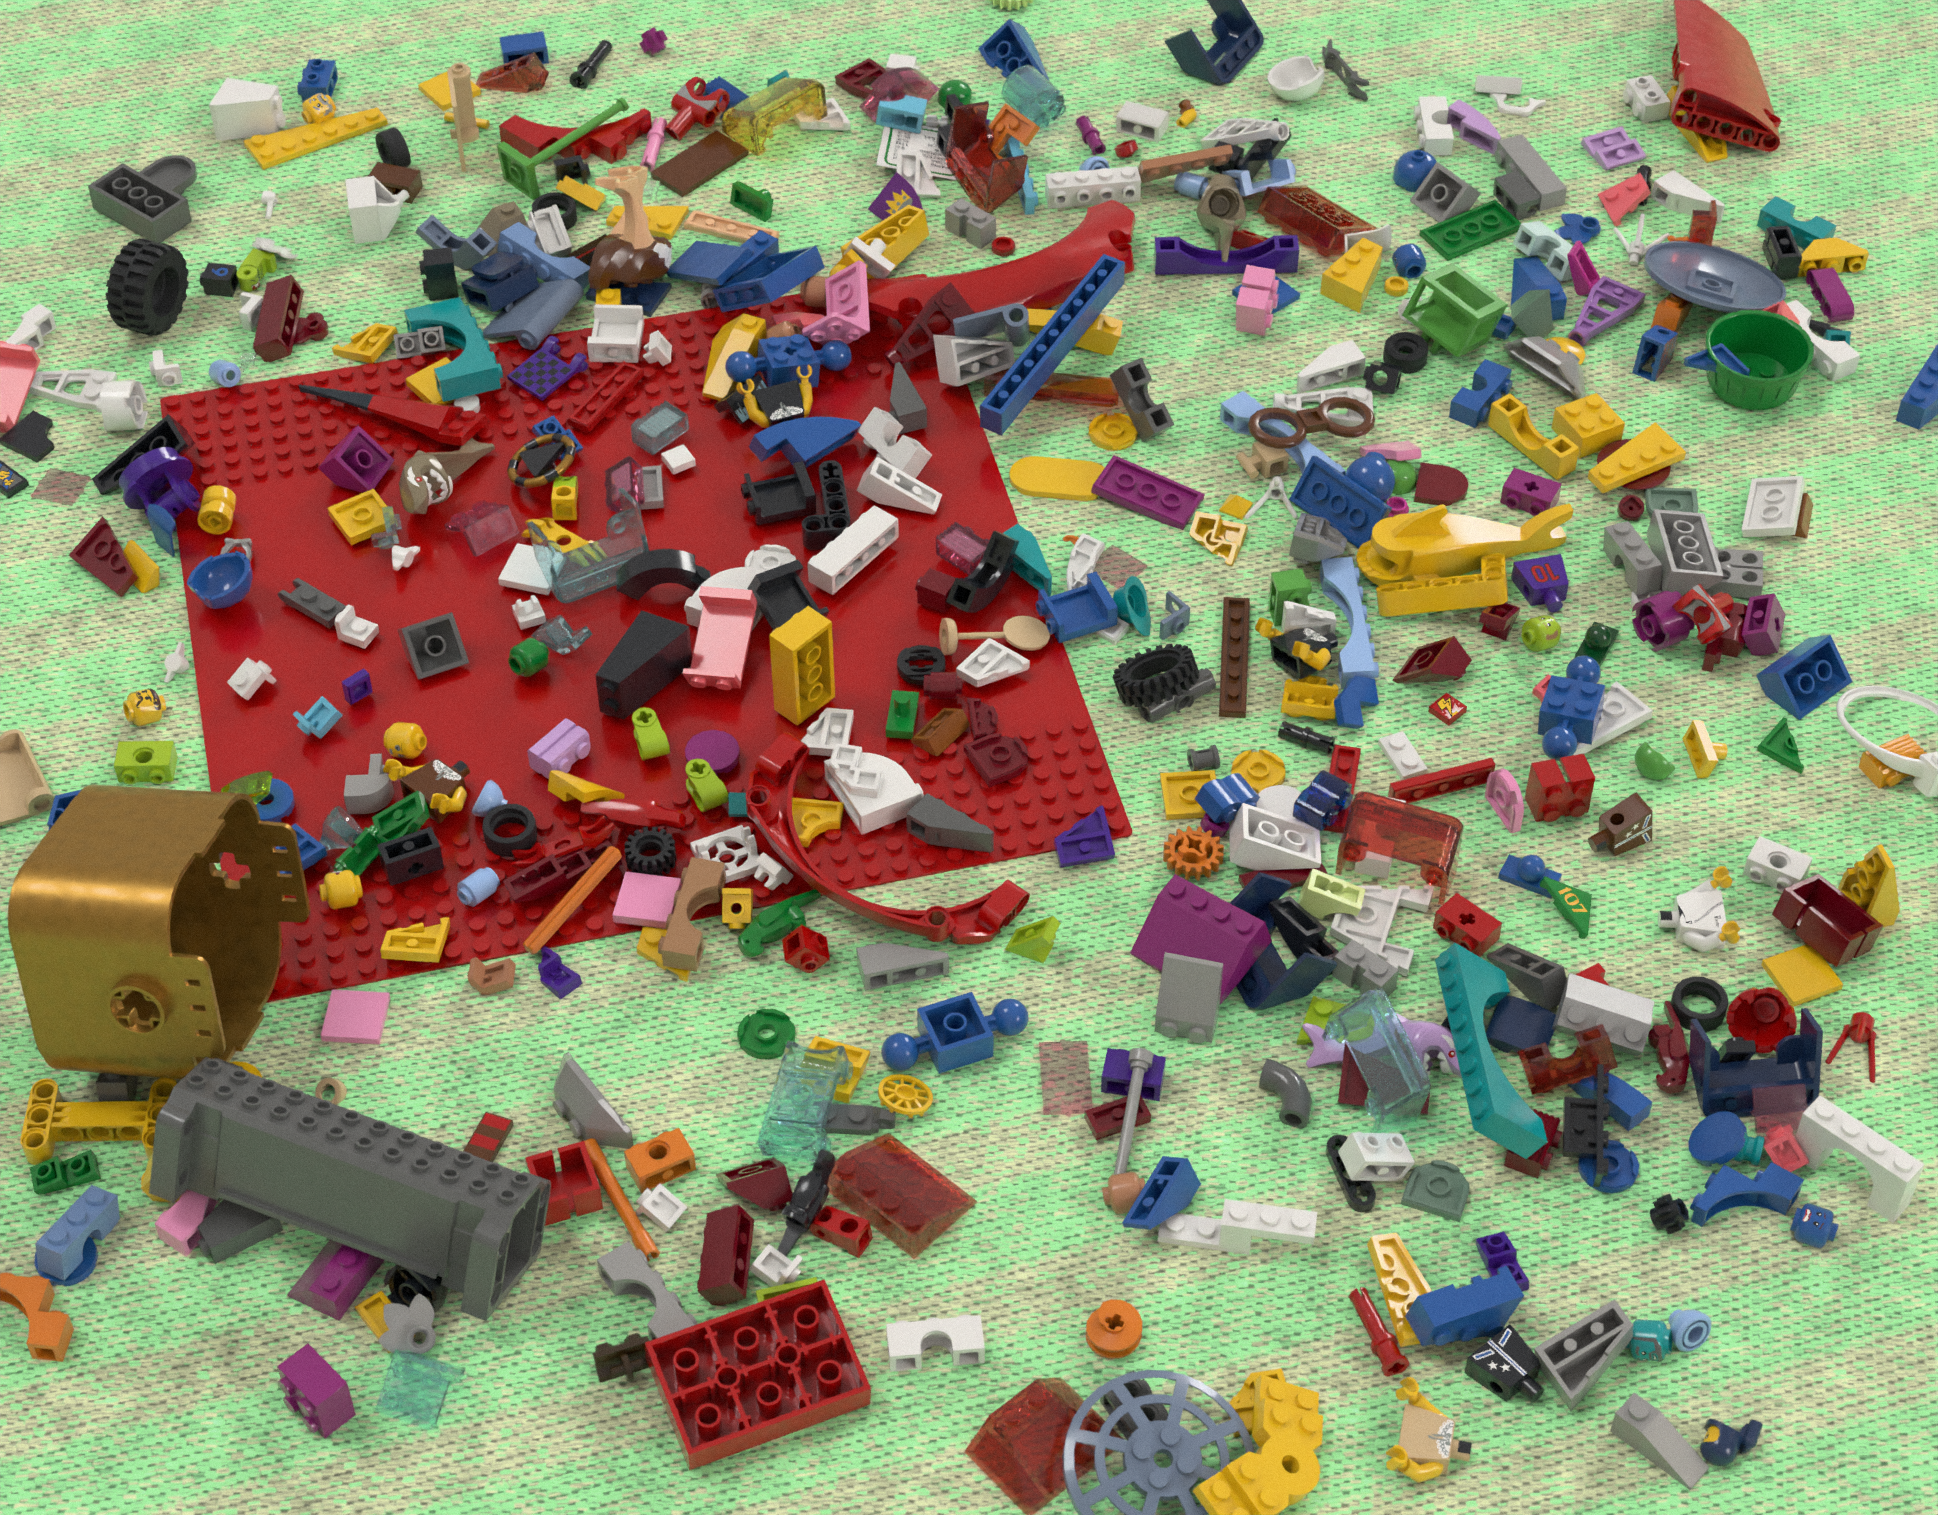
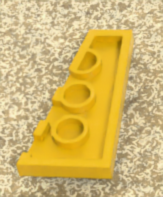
M1655 422L1589 470L1588 479L1602 493H1605L1684 460L1686 451Z
M1397 1232L1372 1236L1367 1243V1247L1399 1345L1404 1347L1420 1344L1405 1315L1417 1296L1429 1293L1432 1290Z

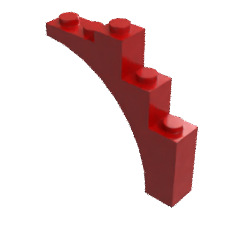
M643 108L626 118L599 125L557 152V154L564 158L581 155L582 159L585 160L592 153L610 164L621 160L627 154L626 146L633 144L635 139L643 134H647L652 129L651 111ZM517 115L512 116L499 125L501 142H506L528 158H532L577 129L546 126L528 121Z

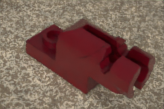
M1733 603V610L1725 615L1733 627L1716 640L1706 644L1702 665L1703 671L1712 672L1714 664H1720L1722 655L1737 658L1745 647L1742 631L1747 605Z

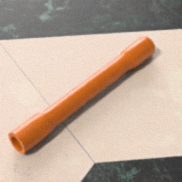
M594 1138L585 1140L584 1142L594 1171L631 1235L634 1246L637 1250H642L648 1261H650L647 1256L649 1254L652 1255L653 1259L659 1257L660 1252L649 1232L644 1229L610 1169L607 1158L598 1142Z

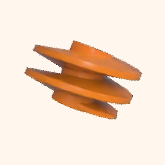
M1110 1299L1103 1302L1099 1309L1091 1313L1086 1323V1342L1090 1349L1101 1357L1109 1359L1123 1358L1131 1354L1139 1346L1142 1338L1141 1316L1132 1304L1123 1300Z

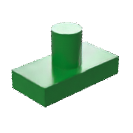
M740 181L732 183L731 205L763 222L771 218L774 199L771 198L769 190L762 189L757 191Z
M892 690L886 724V737L912 739L918 711L919 692Z

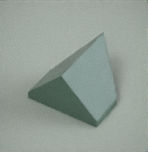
M1550 289L1529 290L1511 305L1512 320L1528 337L1540 336L1544 338L1555 329L1552 322Z

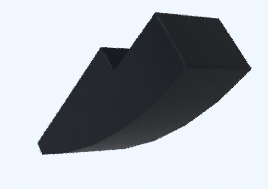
M1291 896L1269 902L1268 908L1284 941L1297 959L1304 953H1309L1334 960L1335 955L1339 951L1324 938L1327 928Z

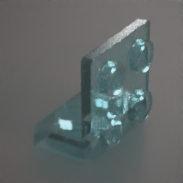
M395 1349L375 1410L416 1426L433 1430L437 1424L450 1381L460 1382L465 1369L409 1350Z

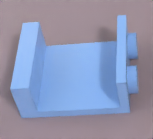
M1291 159L1268 160L1271 178L1251 183L1250 174L1247 170H1228L1222 172V174L1232 176L1240 195L1247 196L1295 182L1296 170Z

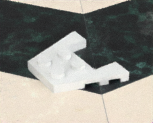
M1359 886L1366 889L1360 912L1357 916L1336 913L1331 925L1330 935L1346 944L1353 939L1397 968L1399 974L1407 976L1414 950L1389 944L1386 941L1397 907L1403 906L1427 913L1434 887L1423 886V889H1410L1409 886H1398V889H1382L1381 886Z

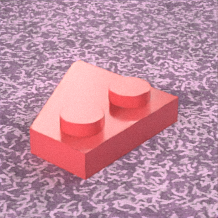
M1641 173L1599 193L1598 197L1614 226H1619L1622 224L1620 219L1627 212L1632 213L1638 204L1644 201L1651 192Z

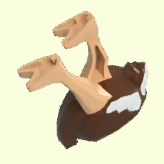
M625 166L608 169L607 177L595 178V185L611 190L622 197L625 211L611 233L602 239L595 248L588 275L590 288L606 289L609 287V284H618L619 282L623 283L624 287H637L638 283L651 284L654 279L662 278L669 270L672 255L671 242L665 237H652L648 229V217L643 210V189L647 181L648 167Z

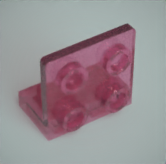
M485 500L471 506L472 510L466 513L460 512L450 518L451 521L444 524L446 530L463 532L473 556H479L520 533L508 505L497 504V502L490 503Z

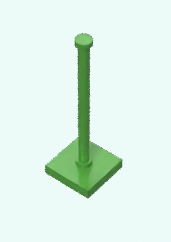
M622 97L619 98L616 104L530 159L503 141L497 145L504 180L532 200L538 198L540 192L535 166L617 113L628 110L627 101Z

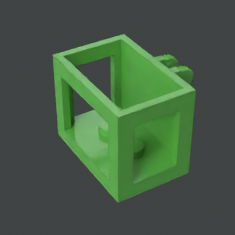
M1451 263L1421 277L1402 316L1423 331L1421 337L1427 343L1431 338L1434 339L1430 349L1431 353L1436 354L1443 346L1458 358L1489 341L1508 304L1455 264ZM1427 285L1433 290V293L1430 297L1419 301Z

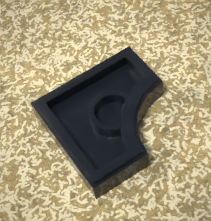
M33 410L0 438V445L38 463L55 449L54 443L47 438L48 431L53 426L52 419Z

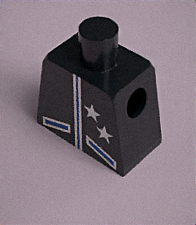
M1510 1324L1467 1358L1464 1373L1506 1402L1520 1392L1531 1403H1534L1544 1393V1388L1535 1381L1539 1374L1540 1360Z

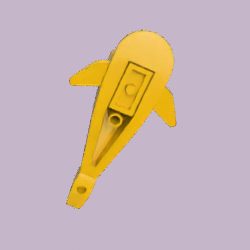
M1570 503L1556 506L1529 519L1521 527L1476 517L1450 514L1445 505H1439L1421 513L1394 515V517L1382 519L1375 524L1371 540L1359 547L1356 562L1361 572L1378 586L1388 583L1460 576L1480 569L1481 558L1488 554H1503L1505 559L1522 553L1547 550L1564 544L1567 536L1563 528L1558 526L1570 520L1574 510Z

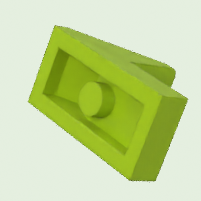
M1054 916L1017 928L1005 950L1044 963L1054 945L1055 933L1061 923Z

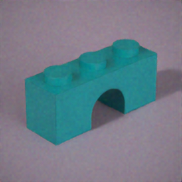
M1777 196L1760 209L1758 227L1765 232L1766 228L1790 227L1797 246L1801 247L1804 251L1813 240L1834 238L1837 225L1818 216H1815L1810 221H1798L1793 218L1796 206Z

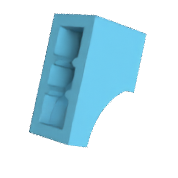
M905 95L903 99L898 101H880L876 125L920 134L925 117L927 99Z

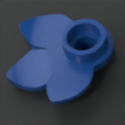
M1561 214V219L1565 225L1554 230L1563 239L1571 240L1572 244H1575L1576 241H1581L1584 244L1589 242L1591 237L1600 234L1601 226L1594 217H1583L1579 214Z

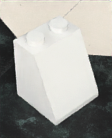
M226 78L209 104L216 140L220 141L275 133L280 128H283L286 123V116L282 110V97L279 94L278 86Z

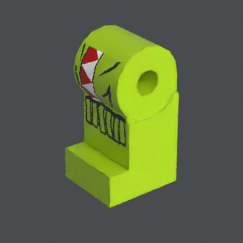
M254 248L251 250L236 272L240 282L239 287L242 291L252 292L257 290L267 272H275L277 264L274 253Z

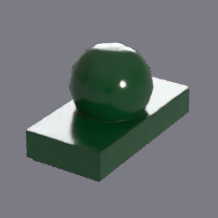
M1594 621L1592 626L1587 629L1585 638L1575 657H1592L1601 667L1618 637L1619 630Z

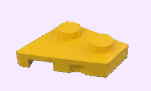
M375 323L363 332L351 336V343L343 347L337 344L332 347L334 355L342 358L374 363L392 343L394 335L398 334L395 326Z

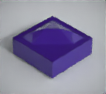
M364 668L342 681L344 697L350 705L373 692L369 673Z

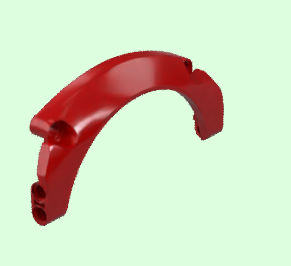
M783 732L761 754L756 762L755 770L749 774L748 790L746 792V812L774 851L810 886L858 915L887 927L924 936L932 942L944 941L949 936L951 941L957 945L990 942L997 934H1000L1002 932L1000 929L1003 926H1008L1028 903L1030 893L1010 880H1006L998 888L980 898L948 908L935 905L927 910H905L878 905L859 898L839 887L817 868L803 848L795 829L792 815L793 793L799 774L808 758L810 748L790 733Z

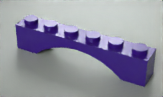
M1274 235L1252 247L1230 250L1227 262L1222 261L1221 251L1197 247L1180 237H1155V275L1245 273L1246 265L1273 269L1275 273H1297L1299 244L1297 235Z

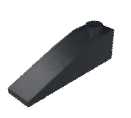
M168 414L93 477L92 480L100 494H108L120 488L119 479L123 471L143 454L157 448L171 447L182 456L195 443L188 431Z

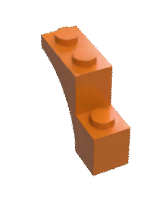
M7 1272L1 1273L0 1301L15 1306L28 1318L29 1334L26 1344L32 1359L63 1362L74 1328L69 1314L60 1311L49 1312L55 1296L50 1280L41 1276L25 1277L15 1276Z

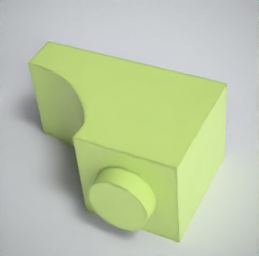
M1312 869L1301 889L1298 904L1312 916L1322 920L1324 916L1332 913H1346L1357 916L1361 910L1366 889Z

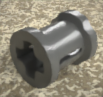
M1211 745L1208 749L1187 750V760L1191 771L1210 767L1214 769L1220 768V757L1216 745Z

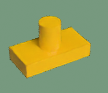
M1693 720L1682 739L1697 779L1708 778L1718 763V759L1723 760L1726 758L1728 752L1727 745L1725 743L1711 742L1704 722Z

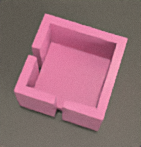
M1246 265L1242 285L1246 287H1240L1236 302V331L1265 335L1266 329L1272 326V309L1277 307L1279 280H1275V270Z

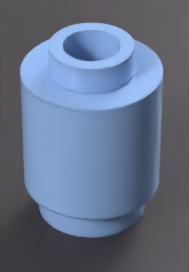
M1187 171L1184 173L1180 172L1175 179L1174 190H1177L1179 194L1200 200L1209 184L1208 178Z
M216 360L209 368V376L217 384L232 387L240 380V369L234 363Z
M480 868L457 884V896L463 904L475 907L496 892L497 887L500 885V880L491 868Z

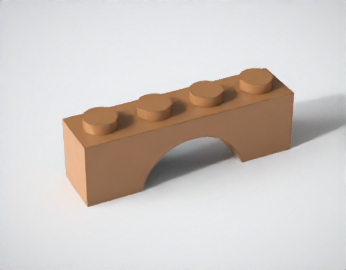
M691 857L688 868L684 867L681 876V884L683 885L681 891L677 890L673 902L675 909L673 914H668L666 921L667 933L665 937L660 938L658 953L662 954L663 966L697 972L704 951L703 934L690 923V919L699 908L720 901L722 888H724L726 882L725 863Z

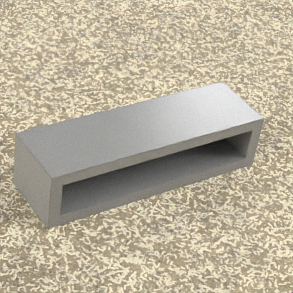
M1523 134L1498 141L1495 152L1497 164H1501L1505 168L1506 174L1518 171L1540 197V203L1535 205L1539 211L1564 205L1567 187Z

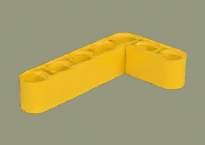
M1498 553L1483 556L1481 558V574L1380 585L1376 588L1379 615L1386 617L1504 604L1508 601L1505 556Z

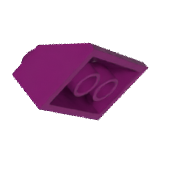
M330 1239L287 1296L340 1321L385 1260Z

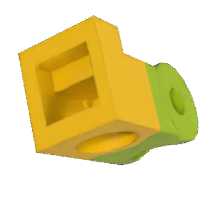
M560 476L555 479L551 497L553 520H576L577 476Z

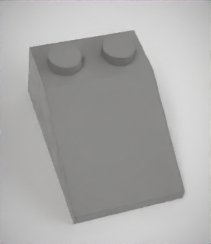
M1165 952L1155 1016V1032L1170 1038L1175 1036L1189 1038L1195 1043H1212L1219 1016L1223 963Z

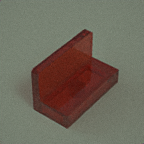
M1716 200L1710 201L1709 211L1693 210L1687 236L1688 242L1712 245L1717 221Z

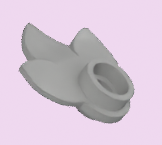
M417 1294L410 1307L398 1303L386 1304L384 1306V1320L389 1330L381 1335L378 1341L386 1350L393 1353L409 1350L415 1354H423L434 1346L436 1335L431 1325L435 1313L426 1297ZM416 1332H423L426 1335V1340L423 1343L419 1344L414 1341L413 1336Z

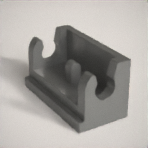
M1518 171L1495 178L1493 195L1517 220H1522L1536 214L1537 211L1534 208L1528 211L1527 209L1540 203V197Z

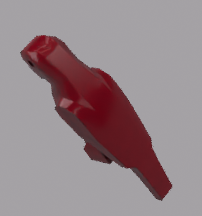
M1665 1001L1664 1011L1669 1025L1653 1026L1648 1033V1042L1656 1049L1657 1062L1664 1073L1656 1075L1657 1086L1663 1092L1676 1094L1682 1092L1686 1087L1690 1064L1689 1045L1670 1001Z

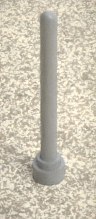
M1133 1048L1129 1054L1128 1063L1132 1070V1076L1113 1175L1126 1173L1143 1077L1148 1068L1152 1066L1154 1054L1142 1048Z

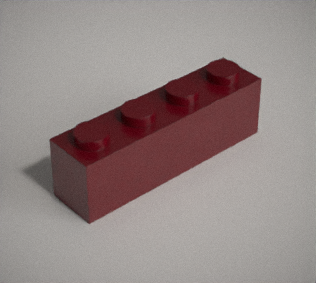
M292 275L266 284L253 343L255 353L264 362H273L290 356L292 353L304 290Z

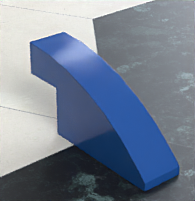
M836 417L794 419L768 427L755 434L749 448L761 462L781 450L792 465L793 463L803 461L805 468H808L855 438L861 424L855 420Z

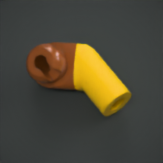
M1188 99L1180 101L1178 105L1181 109V117L1177 119L1176 124L1182 128L1187 127L1197 115L1194 106L1191 105Z

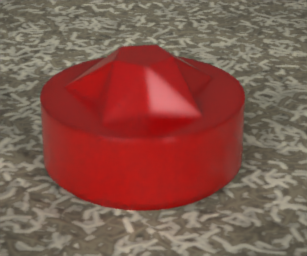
M1128 140L1117 145L1114 150L1117 157L1129 158L1138 149L1135 140Z

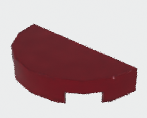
M967 698L973 740L975 741L994 734L998 723V715L995 708L982 703L979 698Z

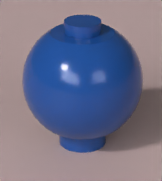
M1369 452L1366 456L1356 459L1350 464L1345 473V476L1383 502L1391 496L1395 487L1394 472L1385 461V457L1378 452Z

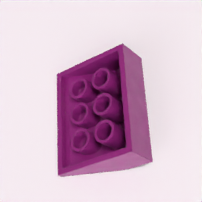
M1175 874L1158 894L1130 954L1161 973L1165 952L1223 963L1221 1005L1271 943L1272 939L1264 921Z

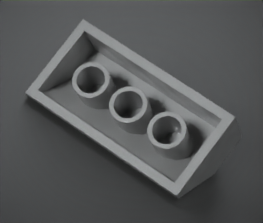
M1654 509L1647 530V538L1651 551L1662 564V590L1677 591L1683 596L1698 584H1701L1706 590L1722 581L1724 575L1705 514Z

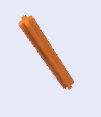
M609 846L523 942L526 951L536 954L621 859L622 855L617 848Z

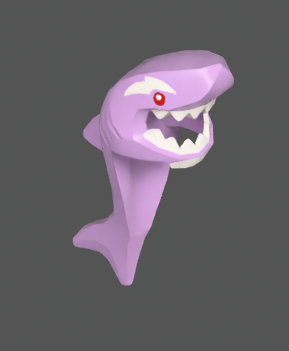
M1375 1006L1373 1007L1375 1021L1373 1036L1352 1043L1336 1039L1317 1025L1309 1023L1302 1025L1303 1030L1313 1043V1052L1306 1062L1308 1068L1342 1064L1344 1046L1347 1044L1376 1059L1409 1050L1416 1067L1412 1075L1420 1080L1430 1076V1067L1433 1065L1430 1059L1435 1057L1441 1060L1439 1064L1443 1073H1453L1461 1077L1452 1033L1448 1028L1434 1022L1409 1020L1390 1009Z

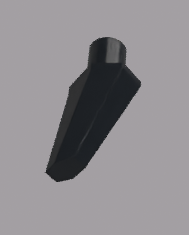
M1810 320L1809 328L1823 337L1826 330H1841L1830 327L1831 324Z

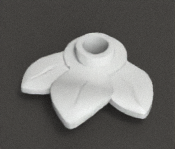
M256 237L255 242L252 243V246L258 250L277 253L283 258L295 259L298 257V254L290 253L292 249L274 245L275 240Z

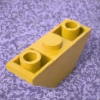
M1839 238L1813 240L1801 254L1802 260L1799 266L1798 277L1806 276L1809 270L1834 268L1836 273L1865 270L1869 252Z

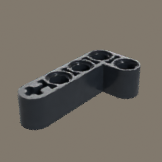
M834 460L824 461L819 466L820 493L824 514L808 516L802 521L803 545L810 550L824 549L829 542L834 541L842 534L845 528L851 526L842 467L840 463Z

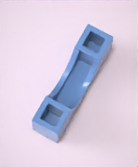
M520 222L500 232L497 252H509L522 256L524 263L532 265L537 272L538 278L544 282L572 279L579 283L582 289L589 285L588 275L590 266L574 256L560 258L542 252L535 244L537 233Z

